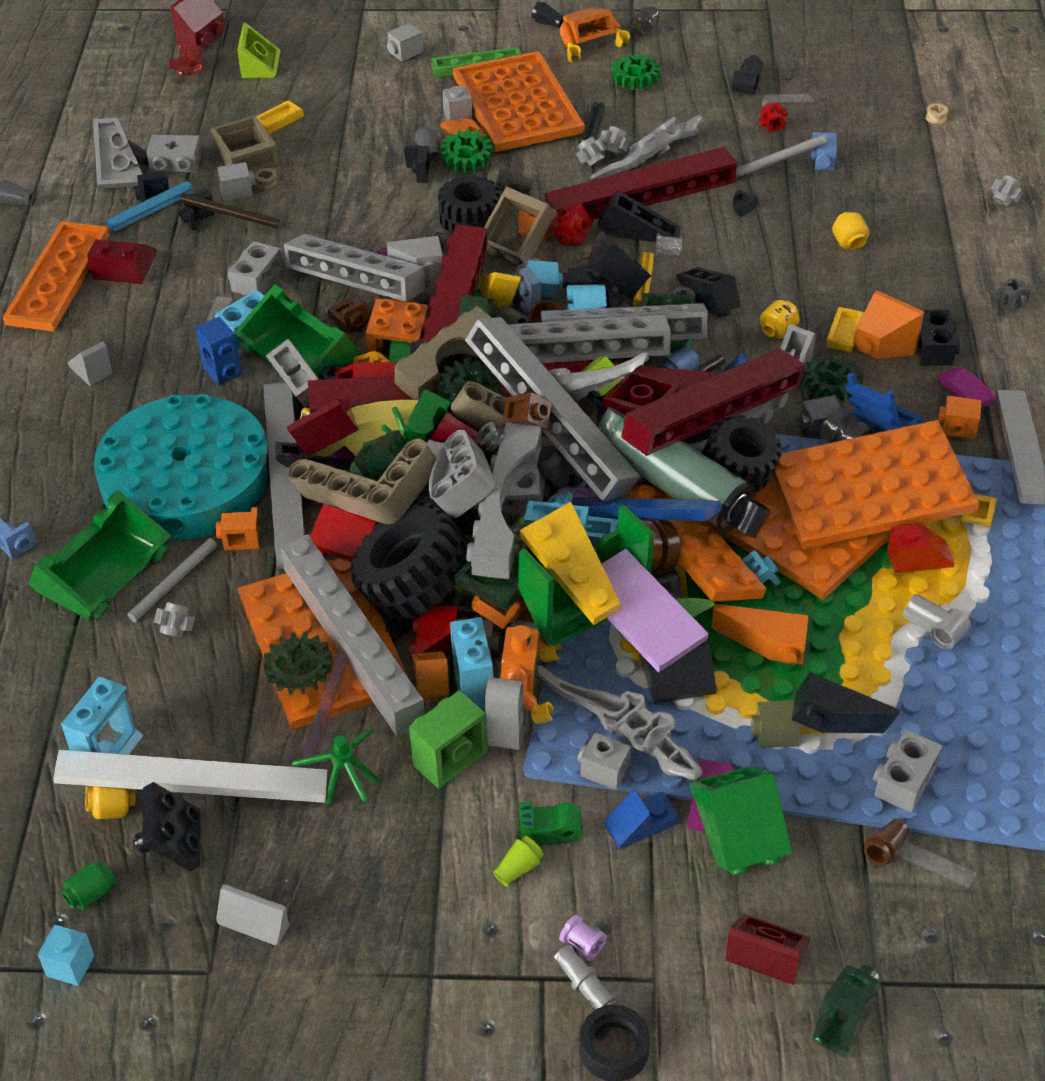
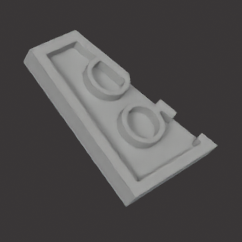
M118 118L93 119L98 189L134 187L138 185L137 175H142V172Z

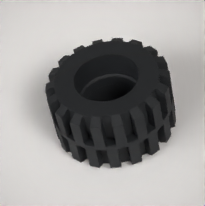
M477 175L455 177L451 181L444 183V186L439 189L438 193L439 218L442 227L451 234H453L456 224L484 228L501 197L498 185H495V182L492 180H487L486 177H477Z
M732 415L728 416L726 420L721 419L713 427L702 454L751 484L757 493L761 488H765L780 461L782 449L780 448V440L775 438L776 433L773 430H769L767 428L768 425L764 422L759 423L753 417L748 419L745 415H739L738 418Z

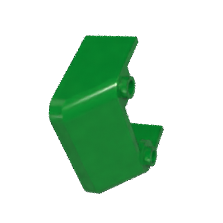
M621 505L619 506L617 530L600 538L596 554L602 564L624 549H627L651 574L654 532L628 507ZM526 549L519 551L518 587L540 636L549 645H557L608 621L605 618L593 625L554 577Z

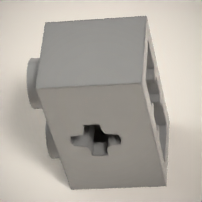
M151 135L146 151L150 172L198 173L202 159L199 136Z

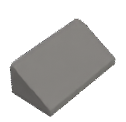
M227 884L222 885L216 916L217 923L272 945H278L289 927L286 907Z

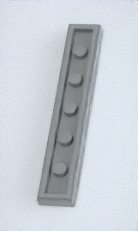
M997 390L995 398L1019 501L1021 504H1045V468L1026 393L1019 390Z

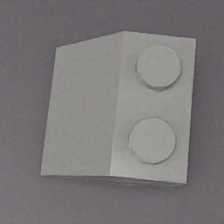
M438 236L386 242L388 257L424 266L426 291L417 295L416 298L425 299L431 298L432 295L435 296L437 275L442 274L441 262L443 257Z

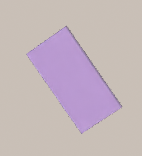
M627 549L602 563L621 603L620 610L607 617V619L658 673L708 639L709 634Z

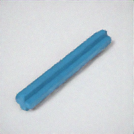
M188 181L182 182L107 220L109 230L115 233L180 201L182 193L192 195L194 193L192 184Z

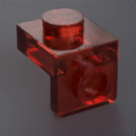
M184 43L180 44L179 57L169 59V69L177 70V74L191 75L192 71L201 70L202 47Z

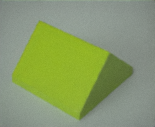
M245 22L242 26L237 50L241 78H274L277 73L281 50Z

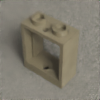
M255 115L211 128L214 149L225 165L246 162L249 172H257L263 168L279 165L277 146ZM252 140L257 142V145L234 152L228 149L229 147Z
M506 187L484 226L487 229L488 238L486 253L493 257L501 255L506 262L517 266L518 263L525 266L527 260H531L556 213L549 204ZM515 208L537 217L518 252L496 243Z

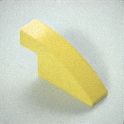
M419 400L380 401L351 408L359 430L315 454L328 457L338 449L346 446L361 460L362 450L374 451L364 448L362 446L364 442L379 445L378 442L381 441L383 446L396 447L398 444L382 430L381 426L385 424L401 438L397 430L401 432L392 408H398L405 425H407L408 419ZM386 438H389L391 442H386Z

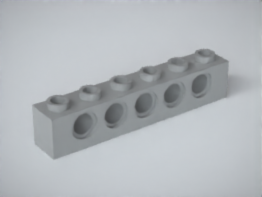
M303 234L284 244L286 268L404 302L426 291L424 266L307 234Z
M704 303L541 311V322L666 315L671 330L670 340L708 338L707 310Z
M666 315L508 325L541 363L595 360L599 356H607L608 359L636 357L644 352H647L649 356L670 355L671 330Z

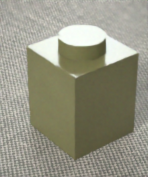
M794 700L757 703L756 715L751 716L752 735L758 736L760 748L799 746L802 724L792 721Z

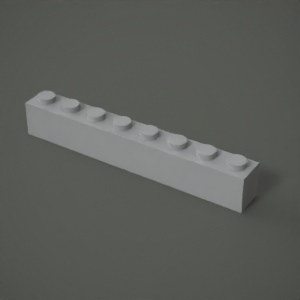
M501 317L478 319L465 339L468 345L512 396L533 392L551 402L548 429L542 431L602 501L624 498L640 475Z
M304 535L281 545L284 571L396 737L408 732L409 726L421 715H425L423 698L309 535Z

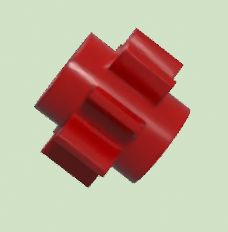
M780 102L767 103L762 110H759L761 118L758 121L761 127H766L767 132L780 131L788 123L785 117L789 114L786 107H781Z

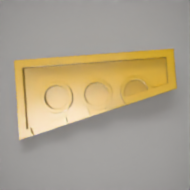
M571 502L520 530L522 541L593 625L620 610L621 603Z

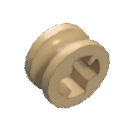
M934 103L927 107L926 120L933 124L946 122L947 106Z

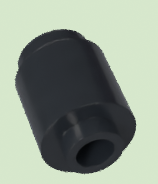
M568 268V273H563L562 288H567V285L599 284V279L590 272L592 268Z

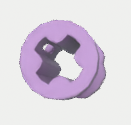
M574 915L567 921L559 936L560 941L566 944L570 943L583 952V957L588 961L593 960L599 954L607 939V935L604 932H596L583 923V918L579 915Z

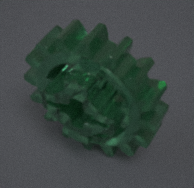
M822 353L821 359L813 356L812 362L807 361L806 368L803 371L804 388H810L809 394L811 395L818 393V399L835 395L836 398L843 402L844 396L852 397V394L846 392L845 389L849 384L847 375L854 373L857 383L862 385L864 374H861L862 367L856 366V360L847 361V355L839 358L837 353H833L832 356Z
M464 359V363L461 365L457 361H453V367L446 365L444 373H440L438 393L442 394V398L451 402L449 405L450 409L451 404L467 382H476L498 394L500 393L501 382L496 379L492 372L489 373V368L486 365L480 367L478 360L474 364H469L468 359Z
M292 632L290 635L291 639L286 640L281 636L279 637V645L271 643L269 645L270 652L264 653L265 663H263L268 683L270 685L276 683L277 691L280 692L286 687L288 688L289 695H292L295 689H300L303 695L306 694L307 687H311L316 691L318 689V681L323 683L328 681L327 674L333 672L332 651H329L327 642L320 643L318 635L309 639L308 632H304L301 637H297L295 632Z

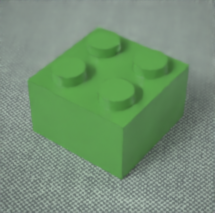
M460 690L452 696L442 699L434 709L425 715L417 717L409 726L413 766L438 789L488 753L486 713Z

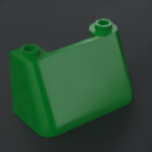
M275 284L234 332L241 340L239 345L249 354L256 352L269 363L271 362L266 355L289 339L319 380H323L322 372L326 366L335 364L346 367L354 364L353 357L363 354L344 332L337 327L330 328L304 310L298 302L290 300L285 295V291Z
M118 489L107 498L108 508L105 507L101 512H96L93 520L59 552H53L49 557L45 555L35 564L29 580V586L37 593L87 620H91L93 617L97 620L100 619L109 609L108 603L153 560L160 561L169 551L166 545L171 535Z

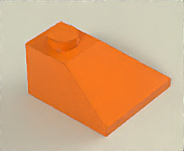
M876 291L857 326L854 349L876 359L914 356L917 353L924 311L880 291Z

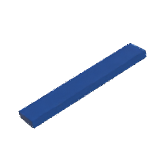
M573 497L571 500L572 505L589 507L588 516L601 518H618L619 506L621 505L628 507L639 519L707 521L721 511L720 501L618 498L602 501L597 497Z

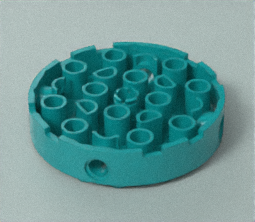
M206 394L171 395L130 411L115 422L105 433L97 447L94 459V470L103 504L108 508L107 498L118 489L171 535L170 540H189L214 534L216 521H221V513L250 512L249 509L257 501H262L270 484L268 444L260 422L240 405Z

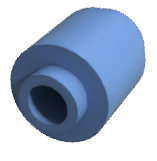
M682 347L663 360L659 368L694 370L699 367V357L694 350Z

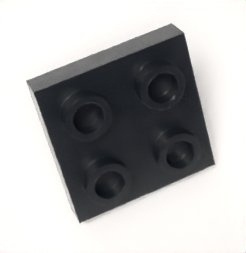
M155 782L143 787L142 832L135 834V846L142 853H148L150 850H153L189 871L200 867V809Z

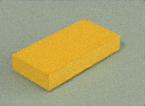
M287 100L256 117L270 135L304 117L303 109Z
M838 307L827 337L826 347L852 353L857 326L864 312Z

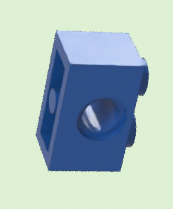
M220 317L196 326L203 368L215 382L221 385L242 375L236 334Z

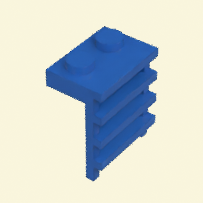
M854 373L847 375L849 384L845 389L846 392L852 394L848 401L850 405L855 406L851 413L853 417L858 419V422L854 424L856 429L870 435L923 423L921 416L896 405L892 391L889 390L885 393L886 396L857 383Z

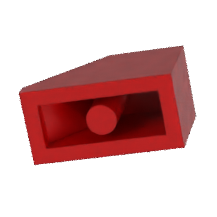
M923 524L893 526L891 528L887 553L894 573L954 567L955 563L947 541Z

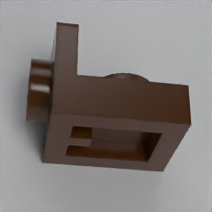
M533 392L506 397L502 425L505 426L506 422L541 426V430L548 429L552 404Z

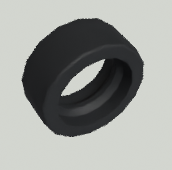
M607 1005L597 1008L586 1017L581 1026L579 1053L583 1064L594 1076L605 1081L631 1079L643 1070L648 1060L650 1032L645 1020L636 1011L628 1007ZM621 1027L634 1035L637 1041L636 1049L627 1058L620 1060L607 1059L600 1056L594 1050L593 1037L601 1029Z

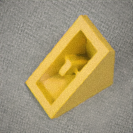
M497 272L480 276L479 285L483 306L499 309L504 306H510L520 284L521 277Z

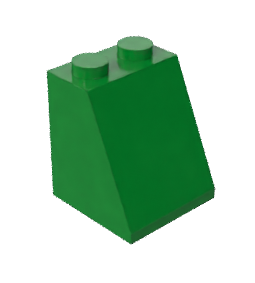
M751 765L689 782L718 867L727 872L730 871V874H741L749 871L750 865L761 862L762 865L776 864L782 861V856L792 854L774 773Z

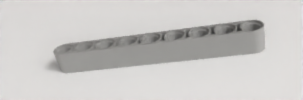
M286 382L263 384L275 554L278 571L284 570L280 546L305 535L302 495L287 476L289 468L276 461L275 458L276 441L297 443L286 427L295 422L293 392Z

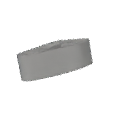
M465 430L454 432L446 440L434 462L429 480L430 497L450 518H457L489 495L495 486L484 451Z

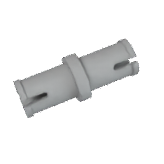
M571 945L564 946L556 953L554 962L572 981L571 987L576 992H581L595 1010L615 1004L616 998L597 978L598 972L594 967H588Z

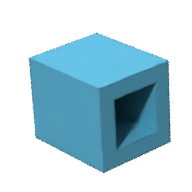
M527 260L525 268L529 267L541 281V298H554L557 289H561L563 275L558 270V262Z
M55 924L38 953L46 977L79 986L95 956L86 933Z

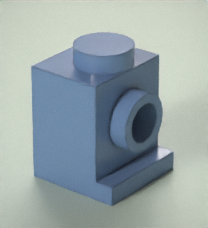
M812 132V138L825 134L827 139L826 144L810 150V159L815 160V170L834 171L837 133Z

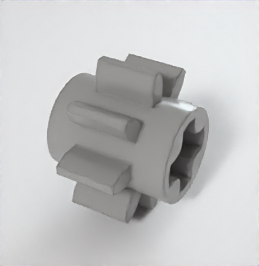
M610 126L609 131L602 130L599 140L602 139L607 148L604 152L618 156L619 152H626L630 143L626 138L627 132L614 126Z
M592 136L578 145L580 152L576 156L581 164L587 162L589 167L605 158L603 152L607 148L602 139L596 141Z
M1007 175L1001 180L996 178L990 188L992 193H994L993 200L1004 206H1010L1013 202L1018 203L1023 195L1022 189L1019 188L1021 182Z
M167 602L165 609L157 608L154 623L161 625L159 632L182 637L184 630L192 631L195 617L188 615L190 607Z

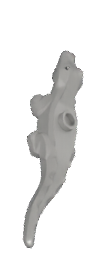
M696 115L686 122L676 124V118L672 117L628 147L629 153L623 160L602 168L591 175L590 179L596 180L605 176L608 177L611 174L630 171L638 167L639 164H643L648 158L653 157L655 153L658 156L662 155L670 149L669 143L688 140L696 136L698 125L703 122V116Z
M644 352L629 361L602 370L570 373L566 368L549 370V373L570 397L578 403L590 391H599L603 385L611 386L613 381L624 379L625 375L633 372L648 361L649 355L647 352Z
M541 665L537 666V675L563 698L574 702L575 705L583 706L590 713H595L609 733L615 734L632 748L656 758L665 774L675 778L684 777L692 781H696L702 776L701 767L694 761L689 752L684 747L677 746L670 739L671 730L675 728L674 717L668 713L657 712L653 714L645 708V698L642 694L626 691L619 697L607 692L583 688L561 680Z

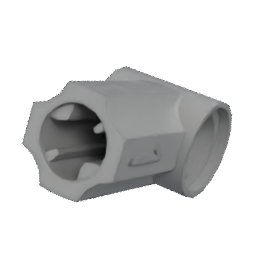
M917 594L909 600L903 612L904 618L928 631L933 642L943 649L949 650L953 648L971 628L970 619L961 610L952 608L946 611Z

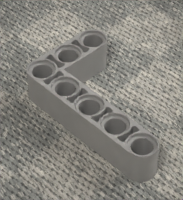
M516 619L512 624V627L524 625L537 630L534 621ZM538 652V662H537V666H538L539 663H540L539 652ZM501 675L500 678L489 677L485 695L487 746L521 750L529 711L524 709L523 681L502 679Z

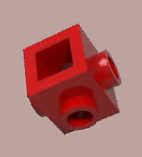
M582 204L562 206L556 214L550 229L562 246L577 245L585 240L593 220Z

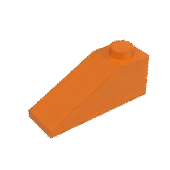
M721 604L714 605L712 617L713 630L769 660L803 664L808 615Z

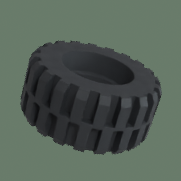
M420 503L413 504L397 522L392 524L378 523L372 528L373 531L363 538L362 545L357 547L354 553L355 559H352L351 578L354 586L380 615L395 620H402V618L410 619L414 618L418 613L424 614L430 611L429 608L434 605L438 606L444 601V597L448 594L451 595L455 591L457 583L462 582L465 577V570L470 565V562L466 560L469 540L441 507L427 503L425 505Z

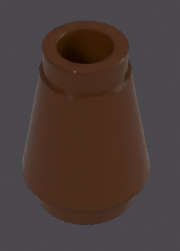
M893 819L890 823L868 836L864 846L866 857L872 863L879 866L892 863L909 833L907 824L900 819Z

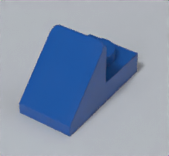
M633 790L604 820V825L619 849H622L679 824L680 816L663 791L642 800L637 791Z

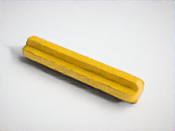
M644 251L640 254L639 264L652 276L654 254ZM651 277L634 295L633 305L635 307L647 306Z

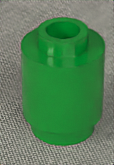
M102 860L96 864L91 862L63 881L65 889L61 891V894L72 909L77 906L80 910H84L110 892L111 886L116 883V879L110 868Z

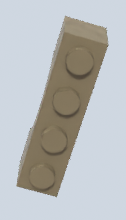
M478 306L470 312L463 313L451 326L444 327L432 340L422 343L413 354L398 361L395 366V384L412 400H419L425 389L432 393L435 392L439 387V371L437 366L442 360L455 354H469L480 358L465 339L478 319L491 317Z

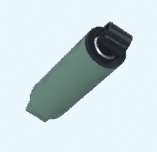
M608 407L597 427L641 477L676 500L720 501L721 511L707 521L724 532H729L736 528L751 537H757L771 510L754 500L756 491L751 484L737 477L683 441L645 456L621 438L624 426L623 421L626 415Z

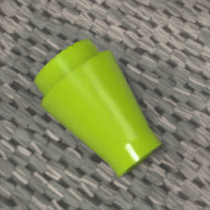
M524 836L521 840L516 839L499 866L493 871V874L504 886L508 887L514 880L540 865L539 860L544 854L540 847L528 836Z

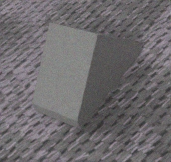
M789 324L780 348L805 364L804 374L812 363L816 333Z
M104 341L79 353L67 362L69 367L89 386L113 374Z

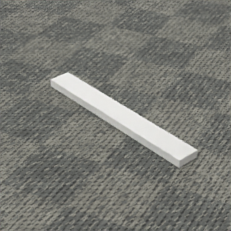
M59 750L54 771V783L143 790V787L155 782L170 792L325 803L327 770Z

